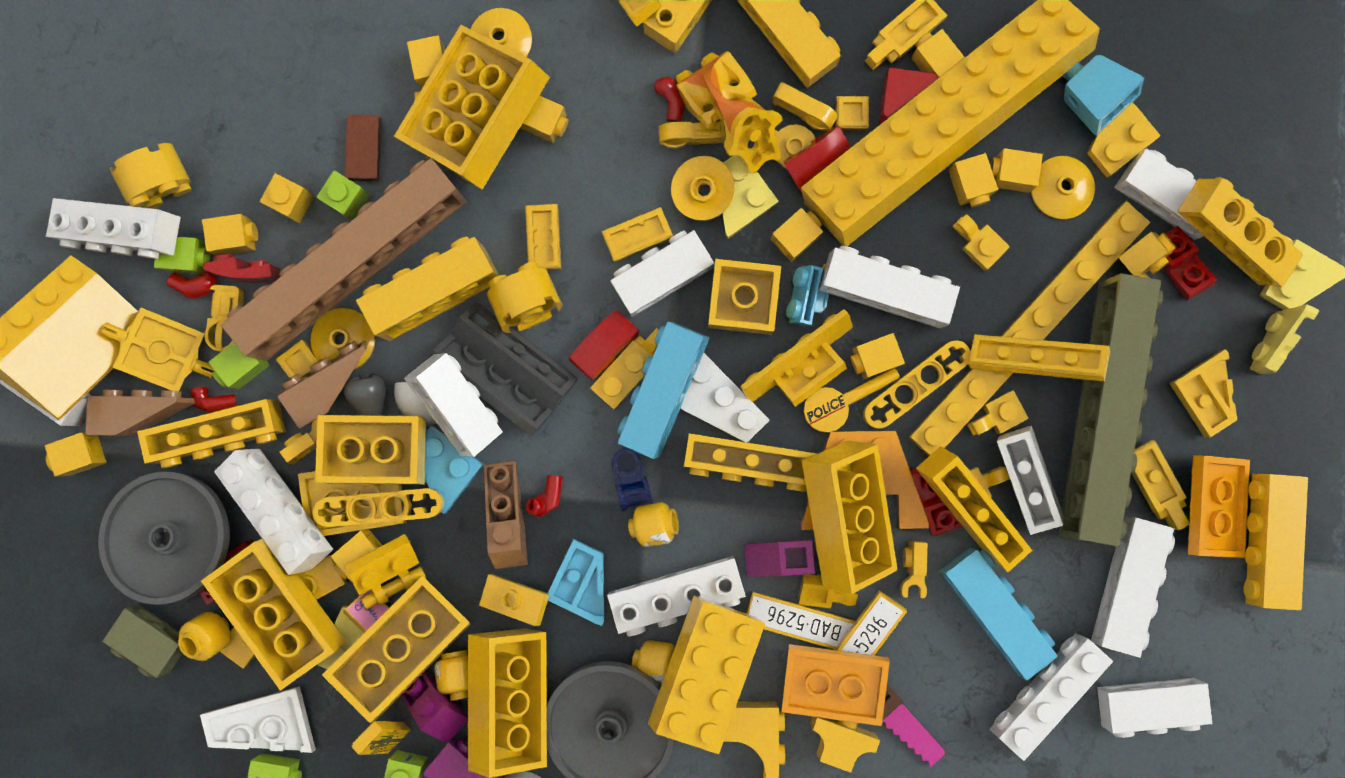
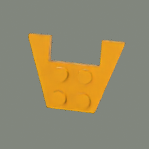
M896 431L829 432L823 451L847 441L878 444L886 495H897V528H929L926 514ZM809 501L800 524L801 530H813Z

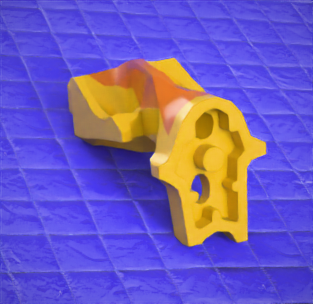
M726 51L720 56L711 52L702 59V68L694 73L690 70H684L676 76L678 82L676 86L685 107L694 117L709 129L719 119L724 123L726 132L724 147L729 156L739 155L745 167L752 174L758 171L766 161L771 159L779 161L782 159L774 132L775 127L783 121L782 116L773 110L766 111L752 99L757 95L756 90L730 52ZM749 140L754 142L752 148H748Z

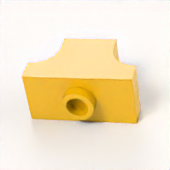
M812 716L809 723L812 730L820 735V743L816 752L819 761L850 773L857 758L867 752L876 753L880 743V739L875 733L857 727L858 723Z

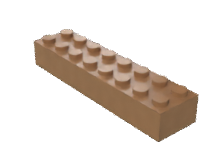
M432 158L415 164L411 168L408 177L401 182L395 181L384 190V196L375 203L371 201L362 206L355 219L349 223L344 222L338 225L331 234L333 236L323 244L317 243L307 250L305 254L307 257L298 264L293 263L285 267L280 272L278 280L271 285L266 284L260 287L253 294L254 299L245 306L239 305L227 314L228 319L221 326L245 356L264 361L271 359L315 324L325 313L339 305L467 203Z

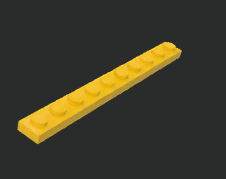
M1127 201L1122 203L1000 337L1044 340L1151 222ZM971 368L908 438L928 456L940 446L945 448L1013 373Z

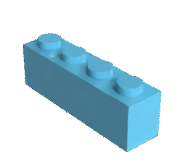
M667 321L666 326L660 327L655 338V344L658 345L653 357H648L643 367L642 374L645 377L641 387L637 386L631 396L630 404L633 407L629 416H625L619 425L618 434L621 436L618 444L652 459L661 457L710 337L674 322Z
M969 547L941 568L939 572L1017 675L1027 681L1058 657L1052 649L1055 643L1044 629L1039 631L1033 624L1032 620L1035 619V616L1023 602L1017 603L1011 595L1015 590L1007 579L1003 576L998 578L992 570L995 564L984 550L979 552L977 549Z

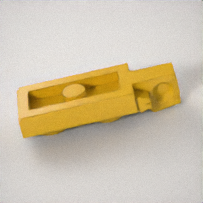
M916 0L878 33L877 38L872 42L876 48L867 55L868 58L865 62L872 70L876 69L886 59L892 64L911 50L919 39L932 32L948 15L934 0Z
M656 328L646 340L641 336L635 341L633 340L590 387L614 410L645 377L642 374L643 367L648 357H653L658 345L655 344V338L659 329Z
M1150 440L1136 447L1134 454L1137 456V466L1132 475L1152 512L1155 513L1158 519L1164 518L1169 527L1175 528L1174 530L1179 531L1188 526L1190 523L1182 508L1187 506L1184 501L1187 497L1156 441Z

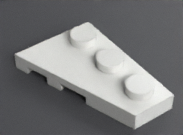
M703 353L681 409L747 443L770 420Z
M300 686L208 711L200 715L208 747L231 749L262 748L270 749V751L299 750L306 753H313L316 750Z

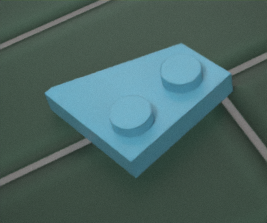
M431 425L426 431L425 480L429 488L436 489L442 494L444 508L441 512L447 514L484 464L476 457L461 456L447 436L437 427Z
M573 539L548 591V594H550L548 601L602 626L604 622V553Z

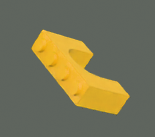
M738 701L724 742L746 744L761 757L763 761L762 778H779V765H785L784 744H779V731H785V713L779 711L776 701Z

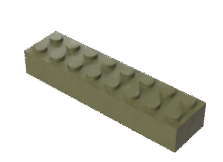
M1121 273L1099 282L1089 344L1109 346L1110 356L1105 382L1083 379L1062 509L1064 524L1059 528V536L1117 547L1120 546V540H1123L1127 529L1126 521L1124 520L1125 508L1129 506L1132 498V490L1129 487L1130 476L1134 473L1137 466V456L1134 454L1135 444L1140 439L1142 433V422L1139 419L1141 408L1145 406L1148 395L1147 389L1144 387L1146 375L1150 373L1153 364L1150 349L1151 343L1155 341L1158 333L1155 317L1156 311L1160 308L1163 301V291L1160 290L1161 280Z

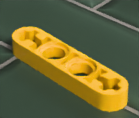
M958 340L944 344L871 400L863 410L865 423L874 429L889 426L963 369L969 361L971 352L969 347L964 342ZM949 348L953 351L959 349L962 353L959 355L961 362L953 361L947 364L945 368L949 372L946 374L943 366L935 358L938 356L940 362L944 361L951 354L948 350ZM925 366H931L936 369L938 378L935 383L927 384L922 381L921 371ZM901 385L908 386L912 391V399L907 404L898 402L895 397L896 389ZM888 396L890 403L898 409V412L894 413L893 408L883 414L885 419L883 422L880 420L873 421L871 419V416L874 414L872 407L875 406L877 409L883 408L888 404L884 397Z
M431 488L326 497L316 502L313 507V517L317 524L323 527L425 519L435 517L441 513L444 508V498L439 491ZM409 494L414 495L412 501L425 500L426 494H429L430 499H436L437 504L431 507L430 513L427 512L426 507L413 508L415 515H410L412 503ZM394 496L401 498L404 503V510L397 516L390 514L387 510V502ZM347 500L346 514L333 515L331 521H329L328 516L322 515V509L328 508V503H330L331 508L345 507L343 501ZM359 500H366L371 506V513L364 519L357 517L354 512V506Z

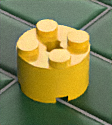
M157 144L160 150L150 152L148 147L135 150L117 159L114 162L115 167L109 168L127 206H143V208L155 209L164 204L162 198L170 194L173 197H179L192 190L190 186L191 181L173 144Z
M536 262L522 265L518 269L519 272L508 277L506 275H499L488 282L490 289L487 292V297L499 325L505 333H511L509 327L517 326L519 331H523L537 326L552 317L550 312L552 309L557 307L558 312L562 309V302L547 269L538 267Z

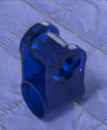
M627 447L618 449L613 455L611 462L621 511H627V508L646 502L653 504L647 475H645L640 454ZM623 453L632 454L636 460L635 467L630 471L622 470L618 466V457ZM639 491L642 492V493H638V494H634V495H630V496L627 495V494H631V493H635V492H639Z

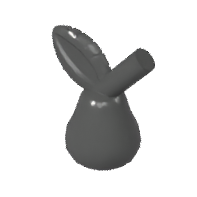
M365 374L353 377L345 383L343 388L344 397L357 416H387L383 415L387 388L381 376Z

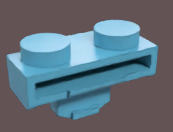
M808 265L796 269L793 275L794 288L792 298L786 309V315L790 318L789 323L800 326H812L814 313H822L827 307L829 295L826 292L819 291L823 268Z

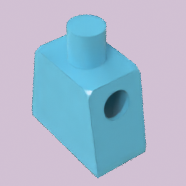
M1096 55L1085 66L1078 63L1062 75L1068 80L1064 92L1065 103L1096 136L1140 96L1144 78L1141 75L1102 55Z

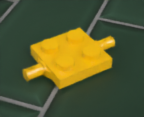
M140 308L134 322L126 330L109 322H106L104 327L117 333L102 329L101 335L120 342V352L113 368L170 391H180L185 378L192 371L210 379L213 376L212 372L204 370L202 367L213 372L215 371L209 363L198 359V350L205 333L144 308Z

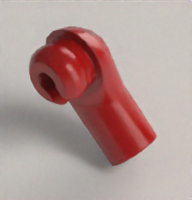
M666 76L656 80L654 90L656 94L664 96L669 102L666 121L669 123L682 122L685 104L678 91L675 79Z
M174 272L167 279L166 285L187 298L198 299L213 291L210 288L212 285H217V278L210 272H203L200 276L188 280Z
M195 387L190 391V395L195 403L192 406L200 410L212 413L236 407L235 394L209 397L206 387Z
M547 475L545 492L529 499L526 503V511L529 515L543 517L559 506L563 476Z

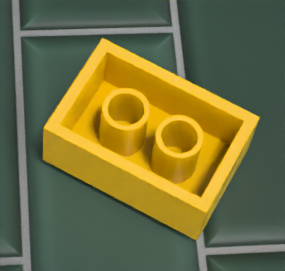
M317 415L315 483L425 485L426 419L419 416Z

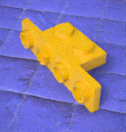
M844 309L838 314L829 316L823 325L814 332L805 334L787 352L778 354L760 372L751 374L745 383L741 385L745 396L754 402L777 385L794 407H796L846 370L845 362L830 345L853 328L848 312Z

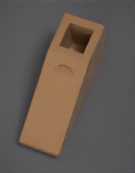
M355 340L338 350L340 353L338 357L331 361L325 357L310 366L312 372L302 378L299 374H296L281 384L283 389H281L277 397L299 429L316 420L317 415L328 413L368 346L366 340L360 344H357Z
M102 390V396H87L85 435L137 436V431L149 429L195 404L194 399L182 398V391L162 390L160 397H152V391L131 390V396H123V390Z
M516 461L484 465L488 555L495 569L528 565L526 533Z

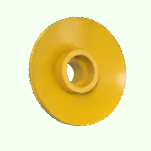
M506 8L488 10L482 13L471 26V30L525 57L530 53L532 47L530 27L526 20L513 10ZM498 31L504 32V37L501 40L493 38L494 34Z
M698 156L684 162L677 169L671 183V196L677 209L686 217L698 221L711 220L725 212L731 204L735 192L734 178L729 168L720 160L710 156ZM705 185L710 186V193L706 196H701L700 189Z
M1057 156L1041 164L1038 187L1031 191V197L1036 207L1046 216L1059 220L1071 219L1082 214L1090 206L1095 194V183L1090 170L1081 161L1068 156ZM1063 180H1067L1071 184L1070 190L1062 188L1061 183Z
M336 308L328 311L316 321L311 332L310 342L313 354L318 360L327 357L331 361L340 355L338 350L354 340L357 344L366 340L368 346L355 367L357 369L365 364L372 355L375 347V335L363 314L350 308ZM338 333H343L345 336L344 342L339 345L336 344L335 336Z

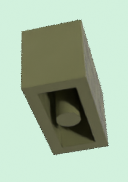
M139 604L124 608L102 641L111 647L110 651L115 656L125 660L129 659L138 665L137 669L139 672L151 678H159L170 673L183 654L178 645L179 631Z

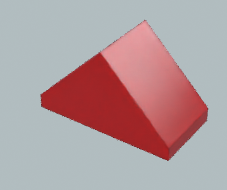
M889 68L883 80L878 122L882 124L935 82L938 77L934 73Z

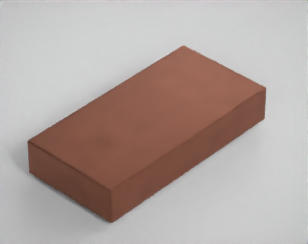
M347 115L345 177L349 180L379 181L381 117L379 115Z

